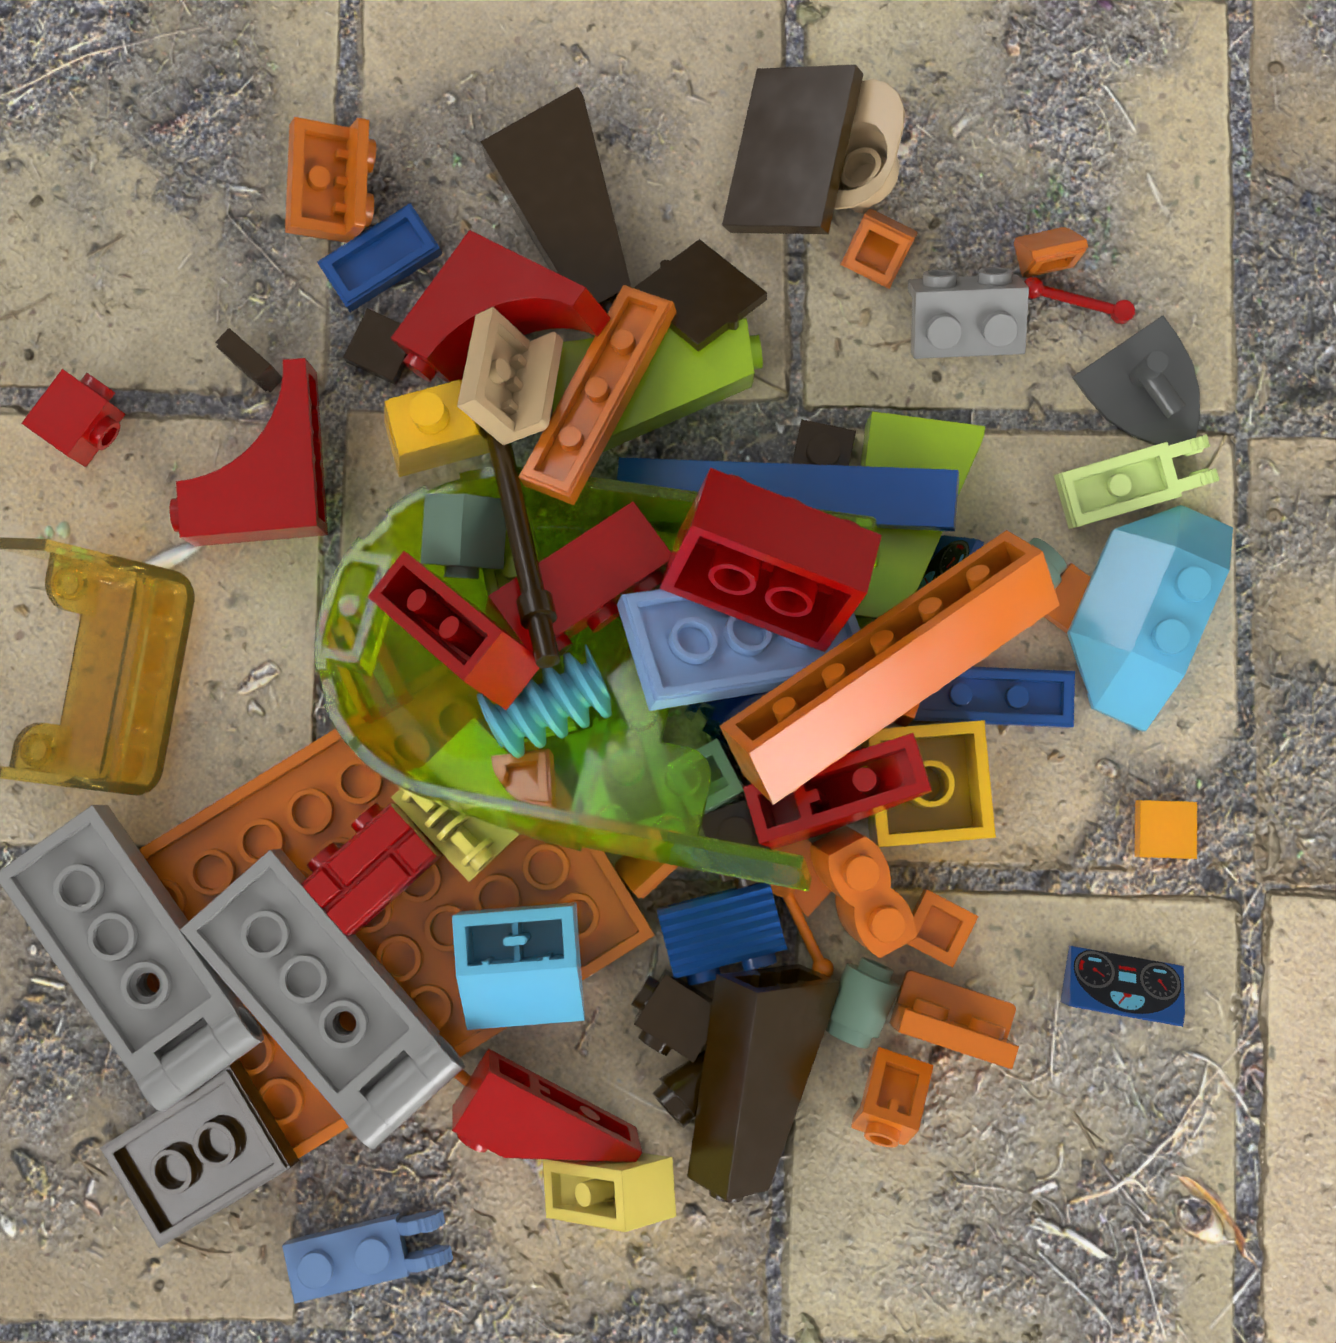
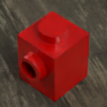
M62 369L21 424L69 458L87 467L99 450L108 448L114 442L120 431V421L126 414L109 402L115 395V392L86 372L79 381Z

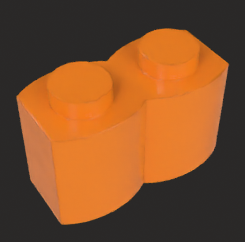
M843 826L811 844L810 854L814 870L822 883L835 893V905L839 920L853 939L878 958H882L916 939V925L911 909L904 898L894 889L890 888L891 876L888 863L879 847L872 840L848 826Z

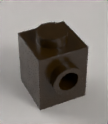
M667 969L664 970L659 980L649 975L631 1003L632 1006L639 1010L634 1020V1025L642 1029L638 1038L665 1056L673 1049L694 1063L707 1042L713 999L692 985H688L681 978L674 979L673 973Z

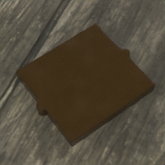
M700 239L672 260H662L657 271L634 287L637 290L674 302L677 313L671 321L669 328L698 352L728 329L736 330L741 319L767 300V292Z

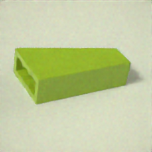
M747 318L739 321V327L736 330L728 329L699 352L672 329L668 328L603 452L751 388L754 379V369L763 368V357L759 335L749 336ZM594 338L563 342L552 404L553 412Z
M872 411L865 424L860 466L958 470L959 496L984 439L985 426ZM863 527L881 534L882 537L868 592L854 611L860 630L918 590L943 531Z

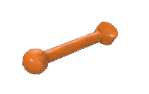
M784 871L776 873L770 881L772 892L776 896L783 898L812 958V970L831 977L834 972L833 963L823 957L792 892L795 887L794 878Z

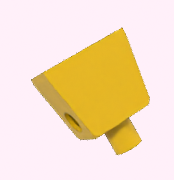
M462 380L393 397L384 402V424L399 477L490 453L485 430L457 407Z

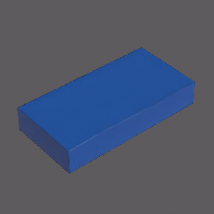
M411 203L320 259L317 263L351 313L441 256L442 251Z

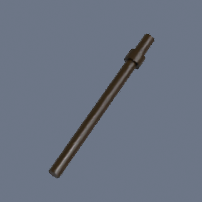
M485 430L521 593L516 601L522 627L529 630L536 665L540 668H550L560 662L553 628L557 614L552 594L544 589L512 443L502 445Z

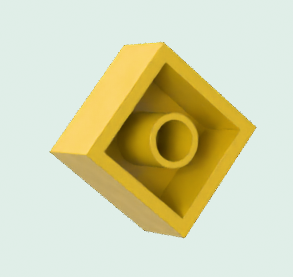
M985 720L883 728L861 744V749L914 733L933 791L867 817L869 839L878 847L996 838Z

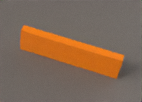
M626 285L622 286L607 313L611 318L600 335L594 337L553 412L549 426L541 434L519 475L523 486L575 505L670 327L671 321L677 313L674 302Z

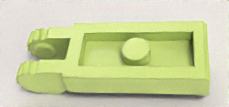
M1207 434L1168 445V442L1160 443L1055 474L1054 479L1068 529L1182 496L1181 492L1219 481L1216 468L1200 469L1178 479L1172 458L1180 455L1190 456L1203 452L1204 448L1210 447Z

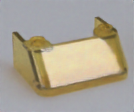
M0 537V550L48 561L45 590L49 600L54 606L63 611L81 614L60 725L37 722L22 729L14 741L10 764L0 763V779L135 796L150 792L159 783L164 770L195 602V594L191 582L184 574L175 570L49 539Z

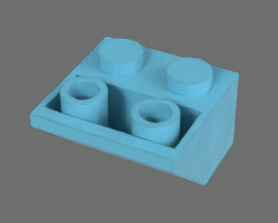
M576 902L460 911L452 915L456 979L467 1030L585 1020Z

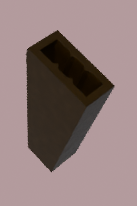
M576 87L480 142L486 163L548 268L586 287L606 313H608L622 286L631 287L585 99L579 87Z
M800 964L716 974L687 1178L709 1190L710 1196L722 1202L736 1203L742 1201L744 1196L769 1191L839 992L840 981Z

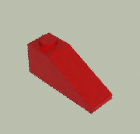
M914 733L848 753L774 805L753 784L743 787L759 844L771 849L828 833L933 792Z
M489 1048L452 1106V1131L457 1133L462 1143L477 1152L484 1153L490 1150L503 1158L637 1162L642 1154L636 1126Z

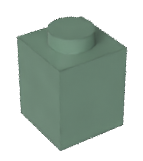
M425 494L421 549L422 564L444 566V577L479 579L480 568L503 569L506 524L500 498L469 494Z

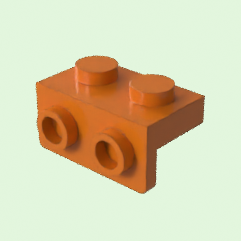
M299 117L293 118L289 124L285 233L347 243L357 237L365 227L370 226L374 214V196L372 193H367V174L371 173L374 168L376 141L369 139L368 119L357 117L350 127Z

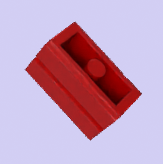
M375 803L351 824L356 834L340 849L334 842L329 844L307 864V867L313 873L301 883L303 888L348 937L357 934L443 856L442 852L397 804L390 803L383 809L378 803Z

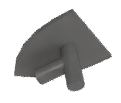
M1164 315L1072 377L1086 398L1107 421L1134 438L1153 445L1168 442V445L1196 437L1200 421V389L1194 365L1182 341Z

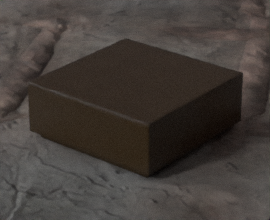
M367 308L343 356L344 360L359 369L397 385L406 366L403 360L407 354L391 337L401 323Z
M230 328L216 341L218 344L216 347L265 392L269 391L271 393L282 381V376L275 368Z

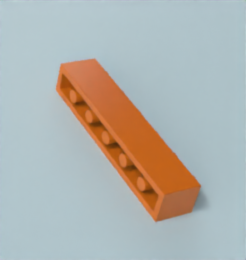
M1007 530L721 724L720 728L744 777L774 805L1060 606L1043 551Z

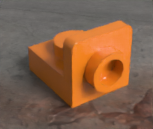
M878 1047L873 1053L861 1106L853 1116L851 1127L864 1132L865 1139L879 1146L897 1147L898 1144L906 1145L919 1131L934 1065Z

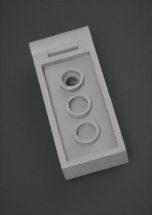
M91 805L0 870L1 886L130 1071L146 1100L156 1110L166 1112L264 1040L262 1030L253 1015L243 1006L242 1001L180 931L189 922L108 805ZM150 973L155 974L160 981L157 993L151 991L147 985V978Z
M282 849L269 850L184 925L180 931L343 1118L353 1134L364 1145L375 1149L464 1069V1063L453 1047L438 1034L440 1032L438 1028L356 934L349 937L345 935L326 914V911L307 893L301 884L307 878ZM342 1011H347L354 1015L356 1027L353 1031H348L341 1026L339 1017Z

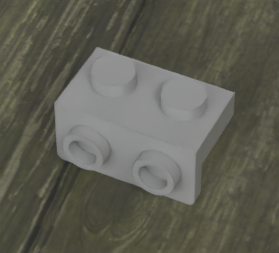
M987 267L979 270V276L957 277V272L952 270L935 269L923 272V278L908 280V292L912 297L911 354L914 359L1025 354L1029 287L1018 275L1013 274L1012 269Z

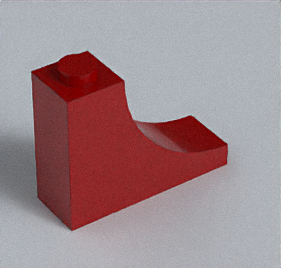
M469 230L397 328L391 339L407 354L403 363L415 374L428 382H431L437 376L449 383L463 379L476 314L492 307L523 335L541 330L564 328L587 332L598 337L611 318L586 287Z
M306 358L283 360L281 390L275 409L264 430L245 452L232 462L211 473L192 479L176 481L177 498L171 499L169 511L172 527L175 532H179V538L194 546H207L328 535L318 380L316 370Z

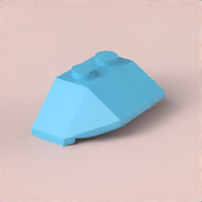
M1180 505L1115 528L1110 532L1067 632L1079 672L1088 692L1087 697L1091 709L1142 732L1149 728L1185 676L1230 571L1233 527Z

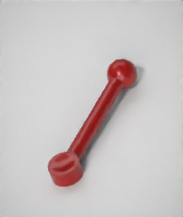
M1030 277L1024 281L1029 287V299L1043 296L1110 314L1112 320L1118 324L1127 323L1135 315V307L1128 300H1120L1113 304L1043 285L1041 279L1037 277Z

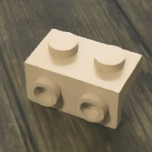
M494 307L476 314L457 407L502 445L545 430L550 422L563 339L556 332H551L530 341Z

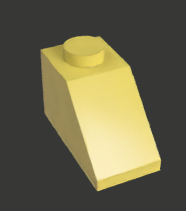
M642 1153L637 1162L543 1159L546 1218L628 1232L676 1217L672 1157Z

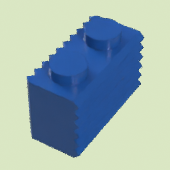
M767 879L740 889H736V887L657 908L673 977L676 979L686 976L688 985L715 980L716 974H721L719 967L742 961L744 971L777 963L775 952L787 949L771 885Z

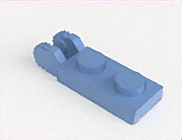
M428 1210L400 1217V1214L397 1213L287 1240L282 1245L294 1304L408 1277L410 1272H421L451 1262L454 1259L450 1245H434L408 1253L404 1237L432 1232L446 1224L443 1210Z

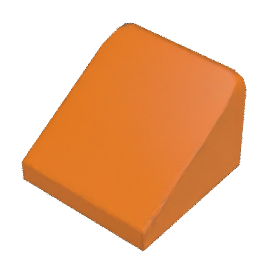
M868 209L840 265L890 289L918 232L873 209Z
M1066 227L1015 238L1014 247L1021 275L1027 278L1073 268L1088 248L1087 239Z
M652 830L616 862L615 869L637 898L642 897L644 899L682 864V858L657 831Z

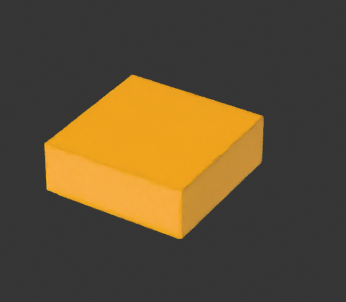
M1135 800L1134 857L1197 859V802Z

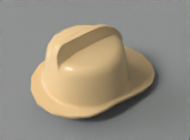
M875 79L864 80L861 83L834 207L836 210L851 208L856 213H866L869 207L885 199L897 183L900 168L897 153L904 129L905 109L900 95L888 83Z

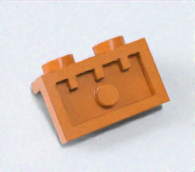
M913 970L905 972L889 1022L899 1033L1011 1070L1019 1046L1007 1039L1016 1012L1014 1004Z

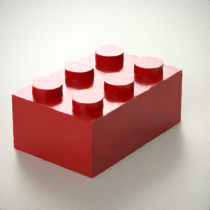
M710 467L678 531L659 589L826 652L868 592L882 535L860 527L851 520L832 516L807 506L795 498L784 497L751 484L739 476L726 474Z

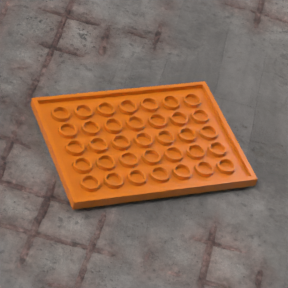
M441 663L407 684L414 698L412 702L366 728H363L355 717L351 718L139 850L188 921L194 918L269 850L282 849L302 874L308 878L313 872L307 867V864L313 857L333 842L339 849L356 834L351 824L375 803H378L383 809L390 803L396 804L391 797L399 790L397 786L399 782L413 770L418 772L473 718L495 739L476 696L479 691L462 681L448 667ZM395 692L387 696L386 698L388 699L391 696L395 695ZM531 741L524 742L525 751L542 749L536 747ZM503 746L504 750L508 754H510V752ZM556 771L557 811H544L472 881L468 882L443 855L356 934L440 1031L438 1034L453 1047L460 1057L508 1027L467 1030L456 979L452 915L460 911L576 902L582 981L655 936V932L602 846L600 847L598 839ZM150 973L147 978V985L151 991L157 993L160 981L155 974ZM342 1011L339 1017L341 1026L348 1031H353L356 1027L354 1015L350 1012ZM255 1018L262 1030L264 1040L236 1061L240 1060L297 1157L301 1158L347 1129L348 1125Z

